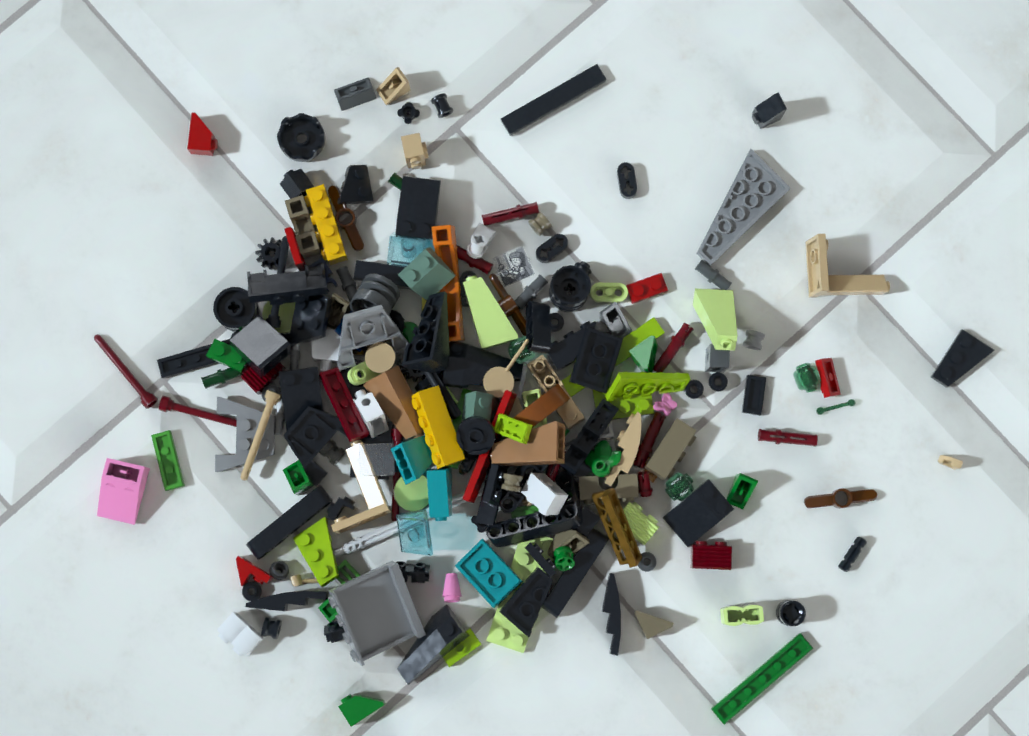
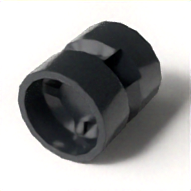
M785 600L777 606L776 617L781 624L798 626L804 621L806 611L801 603Z

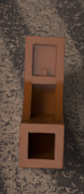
M558 383L514 418L533 425V428L570 398Z

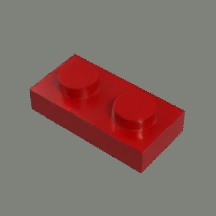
M662 273L626 285L632 304L668 291Z
M832 358L815 360L816 372L819 375L824 398L841 395Z

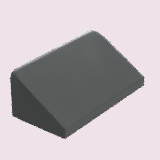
M369 77L334 89L342 111L376 99Z

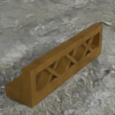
M612 488L593 493V501L619 564H629L630 568L637 566L642 560V555L615 489ZM599 497H601L604 505L601 504ZM621 550H623L624 555L626 557L625 559L623 558Z

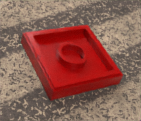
M291 227L285 228L294 263L299 271H305L306 263L300 253L296 233Z

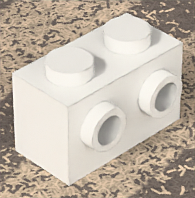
M531 472L521 491L527 497V501L534 504L538 511L545 516L558 515L569 496L544 473Z

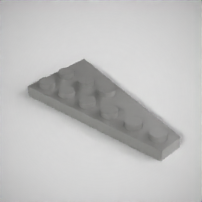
M752 149L749 150L696 253L709 266L720 258L790 190V187Z

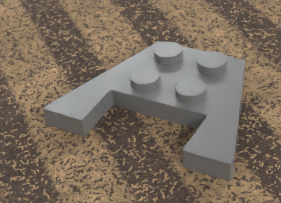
M382 305L343 316L337 362L339 370L356 366L352 352L353 349L391 339L395 354L405 351L406 345L409 342Z
M217 397L216 414L237 415L236 455H215V472H221L245 464L263 412L222 397ZM270 415L254 461L275 455V416Z

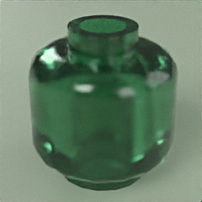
M526 336L519 337L510 342V347L507 349L511 359H513L527 339ZM529 342L517 358V363L521 364L535 357V352L527 350Z
M810 363L797 366L793 373L798 389L806 390L807 393L815 391L817 385L821 382L817 367Z
M677 472L665 483V492L672 500L683 501L693 492L692 483L694 481L687 473L683 475Z

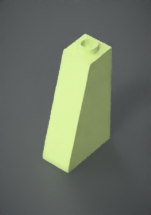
M476 275L467 277L466 281L463 282V287L480 348L487 349L518 340V334L482 277L477 278Z
M695 288L693 307L715 350L735 351L738 335L733 290Z

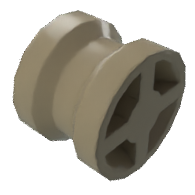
M541 212L537 214L535 219L528 221L531 228L539 236L543 234L545 229L552 227L549 220Z
M504 473L503 478L505 480L501 489L520 492L521 487L519 485L523 480V476Z

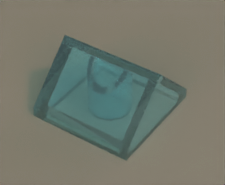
M393 232L389 239L387 264L406 267L424 249L429 248L430 239L395 235L396 232Z
M426 509L397 514L401 552L433 555Z

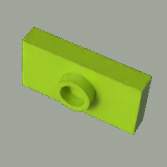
M499 413L494 429L497 434L527 444L533 425Z
M471 628L467 630L470 636L443 657L449 667L481 645V642Z

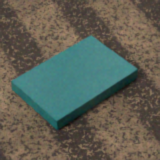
M481 539L455 565L494 609L523 582L484 539Z

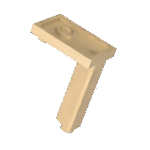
M817 234L805 242L809 298H816L820 295H882L890 291V283L885 280L884 275H828V240L826 239V234Z
M361 440L352 442L350 444L351 447L346 449V453L369 510L349 518L343 516L335 519V523L331 527L336 534H341L391 513V508L387 503L365 444Z

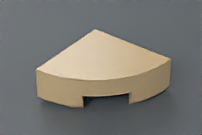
M940 455L938 459L940 464L954 470L961 468L963 464L960 460Z

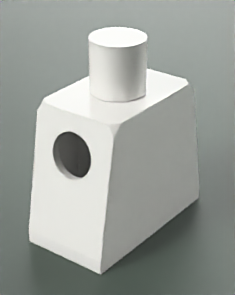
M327 329L324 338L311 341L312 359L314 361H321L319 372L332 369V363L338 362L341 335L335 330Z
M364 389L357 391L354 402L371 438L388 431L389 428L385 415L373 393L367 394Z

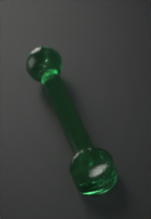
M850 399L848 402L834 406L819 407L816 409V413L822 415L824 412L833 409L854 406L856 402L854 399Z

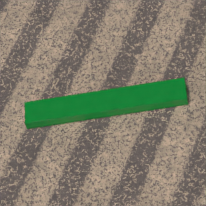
M798 633L715 704L711 710L723 724H726L809 653L813 647L801 633Z

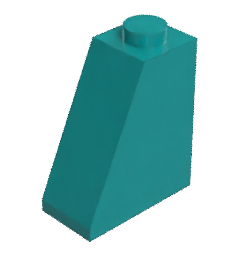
M425 435L402 442L391 448L405 485L419 479L433 462L432 452L425 442Z
M433 468L426 471L430 518H435V521H446L447 517L452 515V468Z

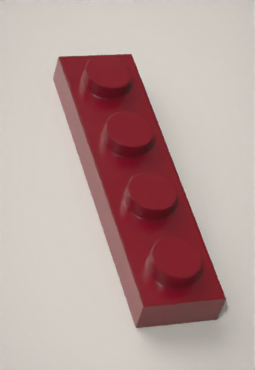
M336 367L320 372L319 377L349 442L368 437L369 432L339 368Z

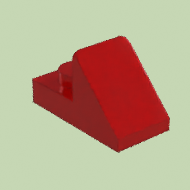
M237 556L236 563L241 586H244L252 575H254L253 579L262 585L264 582H271L273 577L269 573L242 556Z

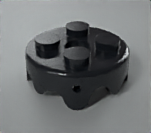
M298 113L293 117H285L281 121L277 140L280 149L288 158L298 162L310 161L321 153L325 145V132L316 117ZM301 134L307 136V140L304 143L297 142V137Z

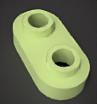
M599 282L595 283L590 289L591 299L598 303H621L628 296V289L622 283ZM617 290L621 291L622 295L619 297L615 295V291ZM596 291H602L603 295L597 296Z
M364 361L352 367L348 371L347 377L351 384L358 386L381 373L370 370ZM357 372L361 373V378L358 377Z

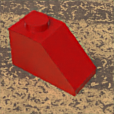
M192 112L187 149L191 154L213 156L214 150H217L218 141L199 116Z

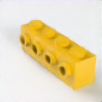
M324 184L306 189L307 196H304L307 207H311L313 212L309 215L312 224H316L318 228L315 234L318 243L322 242L324 249H321L323 259L328 260L330 265L348 260Z
M439 385L418 391L412 395V406L419 416V425L424 430L425 442L430 447L432 461L437 466V469L464 460L465 457L457 442L456 432Z

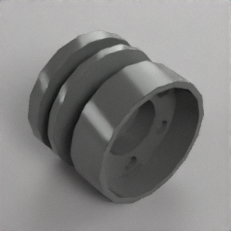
M368 274L352 298L350 308L353 312L382 305L386 312L390 314L400 297V291L390 279L379 274Z

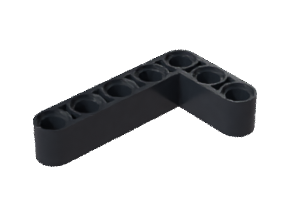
M562 471L556 476V484L569 495L558 515L545 516L540 512L497 522L486 530V535L495 547H504L578 528L583 522L578 485L569 471Z

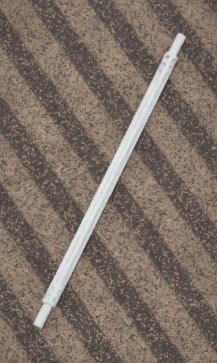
M570 446L565 447L566 452L568 451ZM519 466L508 470L507 473L514 474ZM528 468L525 473L533 472L534 468ZM485 481L482 483L477 497L482 495ZM465 490L452 495V508L467 502L463 500ZM429 506L345 543L343 547L333 551L335 558L344 554L349 555L429 519Z

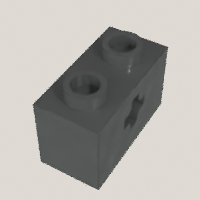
M710 344L706 348L705 372L724 373L729 368L730 350H715L713 344Z

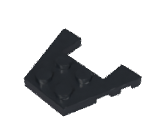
M324 295L308 296L309 301L295 304L290 334L279 333L290 343V347L301 342L306 343L326 336L332 299Z
M308 406L283 436L301 462L312 483L317 486L328 472L313 461L314 457L338 430L346 437L347 435L337 416Z

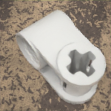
M479 223L471 236L467 254L475 259L481 258L488 246L491 245L496 231Z

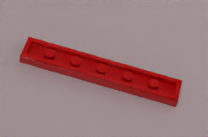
M508 390L504 392L492 422L494 428L499 413L507 416L510 415L517 394ZM496 433V439L494 443L499 442L501 437L500 434ZM492 447L488 452L479 455L463 495V500L475 503L491 463L490 452Z

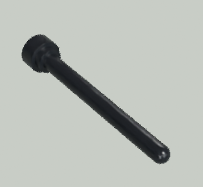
M286 236L282 238L277 274L285 273L289 248ZM272 305L271 315L266 318V322L275 328L281 327L282 320L278 316L280 305Z

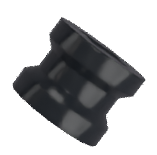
M266 617L262 626L261 636L266 637L268 635L273 639H278L282 620L274 621L270 617Z

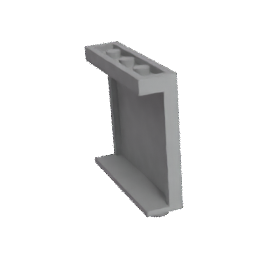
M394 561L328 590L330 597H328L329 603L337 611V615H335L339 626H343L345 631L343 633L344 640L347 644L350 643L352 648L350 655L353 661H357L361 666L365 665V660L414 636L421 638L426 635L399 565Z

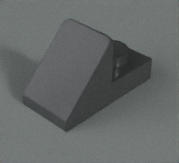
M616 302L599 312L600 320L607 326L611 335L624 338L633 332Z

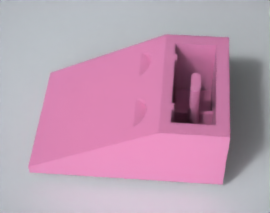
M107 458L101 479L97 516L135 525L150 468Z

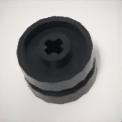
M240 287L224 289L217 295L213 306L216 319L221 325L232 332L246 327V322L252 317H258L260 310L257 302L250 303L248 291Z

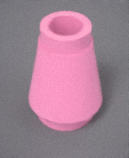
M448 573L446 574L442 597H444V602H459L462 595L457 574Z

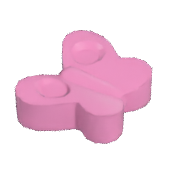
M664 393L661 401L655 402L653 409L663 412L665 416H669L671 410L676 409L677 402L672 401L669 393Z

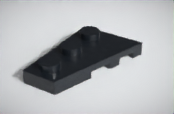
M962 329L936 367L931 378L947 388L991 354L994 349Z
M537 566L499 611L527 637L531 635V630L539 616V611L546 599L553 579Z

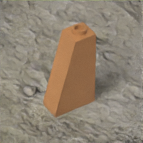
M398 365L363 383L369 393H373L381 409L405 439L411 437L418 438L425 435L423 428L419 425L417 411L412 406L411 396L413 393Z
M554 421L532 429L527 444L510 438L494 443L490 452L492 464L500 466L564 464L565 424Z

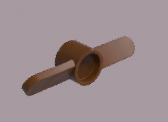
M330 186L328 194L337 212L336 221L345 230L352 248L355 251H361L364 248V243L355 225V214L351 209L347 208L346 204H337L341 192L337 186ZM345 213L353 216V220L347 225L340 223V217Z
M494 273L490 274L489 279L501 297V300L498 301L499 306L507 318L510 316L513 318L521 333L526 337V321L513 298L508 295L498 277Z
M841 488L833 491L832 494L808 496L804 499V504L807 508L834 506L841 509L848 507L851 503L874 501L877 498V492L873 489L850 492L847 489ZM840 491L844 492L847 496V503L843 506L837 504L835 500L836 493Z

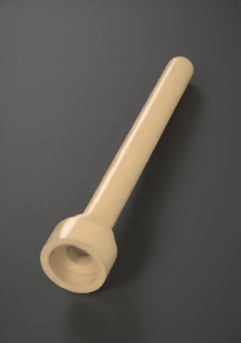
M269 390L266 391L265 402L267 403L240 476L243 481L249 477L273 406L281 398L280 394Z

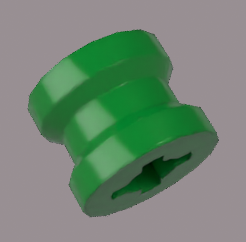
M561 546L553 552L555 566L558 570L567 571L573 568L575 561L570 547Z

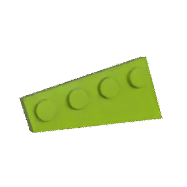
M619 372L605 396L608 402L614 401V397L620 396L623 399H629L634 394H641L643 397L650 396L655 391H659V394L684 391L691 379L689 373Z

